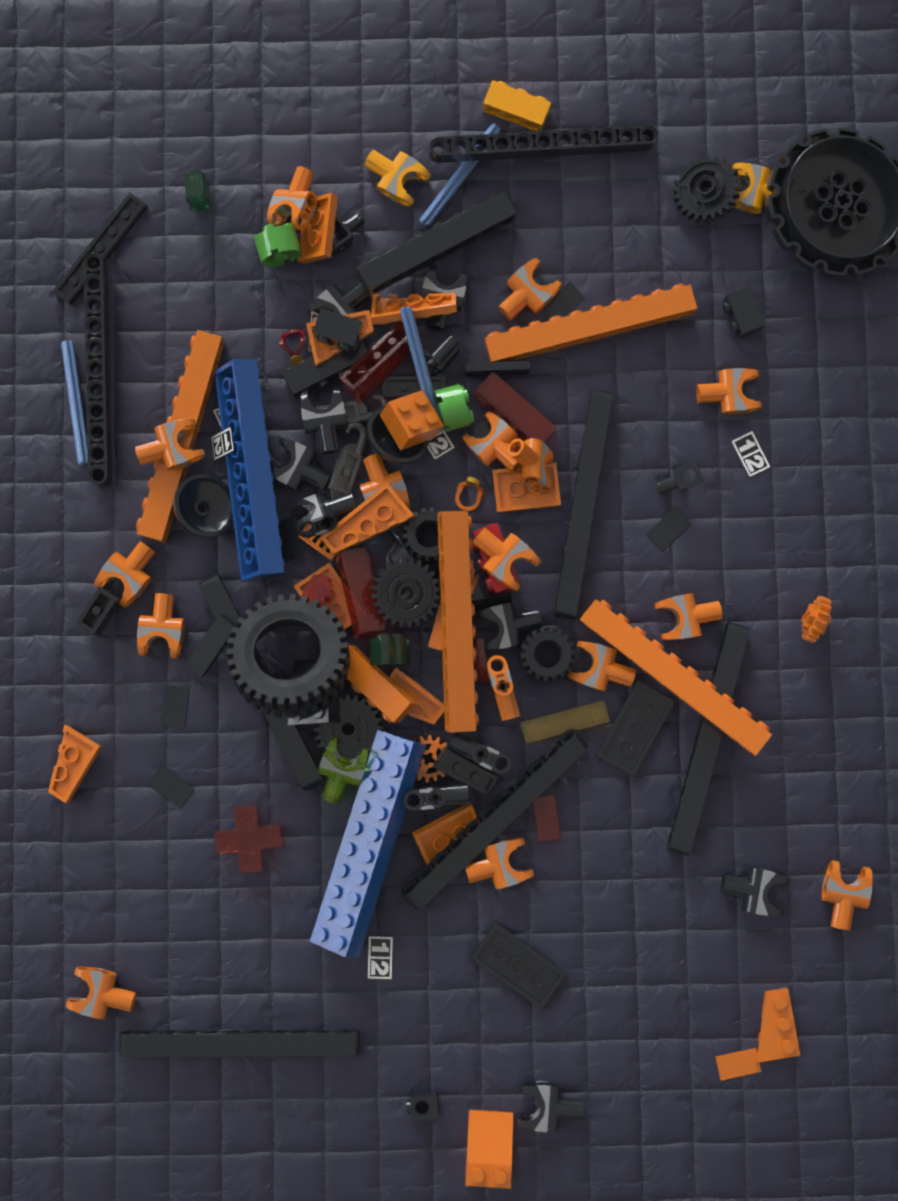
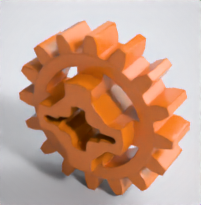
M820 595L817 596L813 604L810 603L801 620L803 623V633L801 635L803 640L815 643L816 639H819V636L825 633L832 619V616H830L832 601Z
M431 735L428 736V740H424L423 736H421V744H431L430 748L424 751V754L432 753V758L436 761L437 749L442 750L447 743L439 744V737L433 741ZM422 758L421 767L417 773L419 774L417 780H420L423 776L428 783L430 777H433L436 782L437 775L445 776L440 770L434 773H426L428 768L433 767L434 763L430 762L427 765L424 763L425 759Z

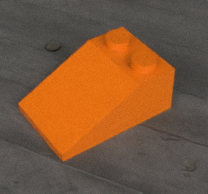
M469 1109L465 1173L466 1186L511 1189L513 1112Z

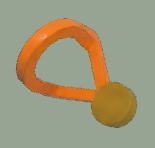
M467 477L465 482L459 483L455 495V503L460 510L470 512L478 508L484 495V490L479 486L480 481L478 479ZM465 486H473L478 490L476 502L470 507L463 506L459 500V496Z

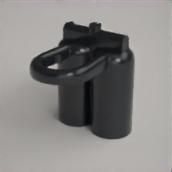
M450 334L444 337L431 354L423 350L426 364L430 367L428 371L431 372L432 376L442 373L460 353V349L457 347L458 341Z

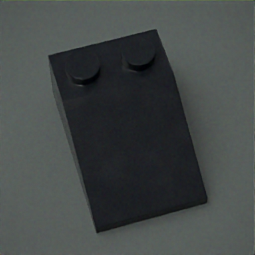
M318 659L294 661L291 679L299 678L308 673L315 666ZM338 695L334 699L327 696L329 704L323 707L321 703H318V711L312 713L311 708L305 709L306 716L300 717L299 711H294V718H288V725L302 726L339 723Z

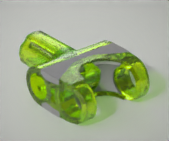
M332 737L317 771L318 774L328 777L322 793V797L327 802L339 803L347 783L359 787L366 767L368 748L363 747L362 751L353 758H345L338 752V738Z

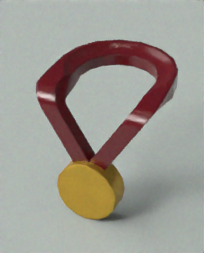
M303 329L289 330L283 333L279 340L280 347L291 356L290 363L292 366L304 361V357L300 355L306 337ZM299 334L301 339L295 354L286 346L285 340L291 335Z

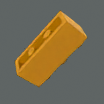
M493 80L483 102V112L532 131L543 130L551 107V102L542 96L536 97L530 95L524 89H514L505 82Z

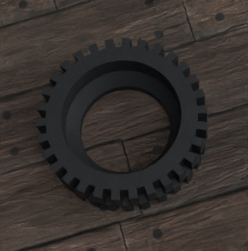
M290 594V600H285L284 595H278L277 602H273L272 597L267 598V605L262 606L260 602L254 604L256 611L252 612L250 608L245 611L247 619L245 620L240 617L237 620L239 628L233 626L231 630L233 638L229 637L227 642L229 649H226L227 663L240 695L243 694L244 700L248 704L251 702L256 710L262 707L263 713L270 715L271 710H273L275 717L282 718L283 712L287 713L288 718H294V711H299L300 717L307 715L305 711L307 708H311L312 713L318 711V703H321L323 707L328 705L327 696L334 699L338 695L336 687L340 690L343 688V679H347V668H350L347 636L341 621L338 622L337 615L334 612L330 614L329 607L325 604L321 608L320 602L316 599H313L310 604L309 598L302 595L301 601H298L296 594ZM290 625L303 626L313 630L319 638L321 652L317 663L308 673L296 679L280 680L266 675L258 667L255 661V647L264 635L276 628Z

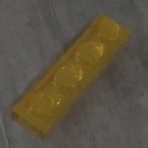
M600 701L520 722L525 743H530L563 734L569 729L579 730L606 723L610 720L605 702Z

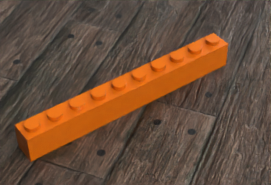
M678 284L667 291L658 289L651 292V295H635L631 297V300L624 302L621 299L616 300L605 307L596 305L591 307L589 311H573L569 314L570 316L561 317V315L551 317L546 322H531L527 327H511L508 329V332L500 333V331L489 333L488 337H485L484 344L489 362H511L694 315L697 305L691 284L686 286Z
M197 330L196 335H193L191 338L190 348L192 349L190 356L187 355L185 358L184 376H180L178 382L180 390L178 396H175L172 402V408H174L172 416H169L167 419V423L183 419L195 420L196 427L185 433L181 439L182 448L192 451L194 450L214 382V371L218 368L225 344L222 336ZM163 459L155 461L154 469L156 471L154 477H151L148 483L149 495L148 498H144L142 504L144 512L142 518H139L136 524L139 536L162 543L167 542L175 514L173 508L174 494L178 486L185 480L189 466L175 470H166Z
M442 511L437 513L445 731L450 733L476 731V726L479 724L478 713H475L478 694L474 690V682L477 681V671L474 669L473 660H476V648L473 647V638H475L476 631L475 626L472 625L475 607L471 603L474 584L470 581V573L473 572V561L470 560L469 553L472 550V539L469 538V529H471L472 522L471 517L468 516V511Z
M595 599L580 618V621L753 756L758 754L772 736L768 732L770 728L762 721L755 722L751 719L752 714L743 707L738 709L733 705L735 701L725 693L721 696L715 691L717 687L707 679L703 682L697 677L699 673L690 666L687 669L680 664L682 660L673 653L670 655L665 653L662 644L655 639L651 642L645 637L647 633L638 626L635 629L628 624L630 620L623 614L619 613L616 615L611 611L612 606L602 599L599 602Z

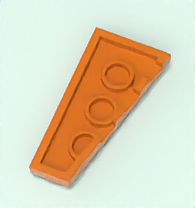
M456 293L428 294L426 297L410 294L407 298H399L398 294H389V298H381L380 294H374L371 309L372 324L384 325L389 322L403 321L400 309L406 306L412 307L414 318H429L435 315L457 312Z
M386 483L339 521L333 530L326 532L320 538L331 552L336 555L415 516L391 486Z

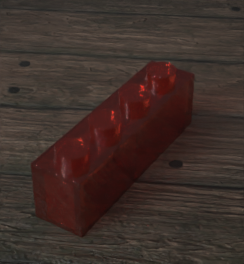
M399 321L339 378L344 391L358 403L411 355L402 322Z
M494 372L476 389V400L483 407L488 406L492 409L493 414L509 424L516 434H520L525 440L535 438L545 444L556 432L557 428Z
M366 547L340 551L336 556V562L355 639L378 636L385 630L386 620L382 619V614H377L376 611L379 609V606L372 605L376 598L370 597L371 594L376 592L370 588L372 585H376V581L373 579L375 575L372 574L370 568L371 557L367 554Z

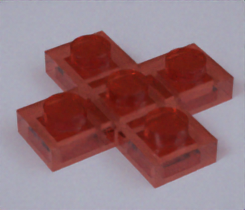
M257 805L234 807L236 829L214 832L216 854L238 851L240 873L263 871L261 849L283 846L281 824L259 826Z

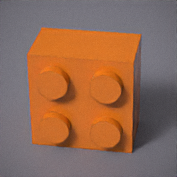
M423 390L388 402L380 413V417L400 451L435 438L444 426Z

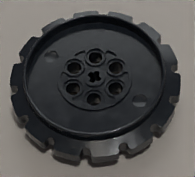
M837 128L833 134L828 129H821L807 134L803 138V143L798 140L795 141L780 156L779 161L781 164H777L772 169L767 183V190L771 191L772 195H769L765 200L768 221L776 224V228L772 231L776 241L782 250L790 249L793 251L792 260L808 271L817 267L820 270V275L824 277L841 279L849 272L851 277L854 278L872 272L877 268L876 263L883 265L897 253L898 159L896 156L889 157L886 154L887 147L872 136L861 139L859 131L853 129ZM817 192L823 196V199L818 196ZM822 213L827 216V219L823 218ZM841 220L846 223V227L842 225Z

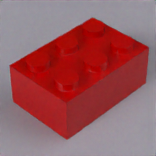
M498 523L484 527L504 542ZM481 528L472 532V550L474 553L478 552L480 557L477 563L481 573H486L487 579H485L487 590L489 593L493 592L494 596L509 592L512 589L496 580L483 568L490 557L473 544L475 538L484 529ZM512 563L510 567L511 575L514 577L513 580H515L520 585L519 578Z

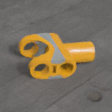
M373 150L364 163L366 168L382 177L376 186L377 189L386 197L407 207H411L414 199L406 193L407 191L403 188L404 183L409 179L428 181L431 177L429 171L422 164L404 152H399L394 161H391Z
M735 163L733 169H737V176H740L746 182L747 189L738 192L740 199H734L736 206L732 207L753 214H759L762 212L766 198L772 195V192L767 190V183L772 170L756 164Z

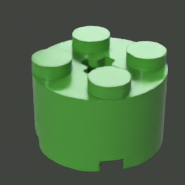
M292 223L275 227V224L266 225L263 227V232L254 236L261 264H264L265 267L285 265V260L290 259L293 262L302 256L297 233Z
M457 384L434 391L439 414L444 421L443 429L445 432L470 426V423L474 422L473 413L466 405L469 402L467 390H464L463 385Z

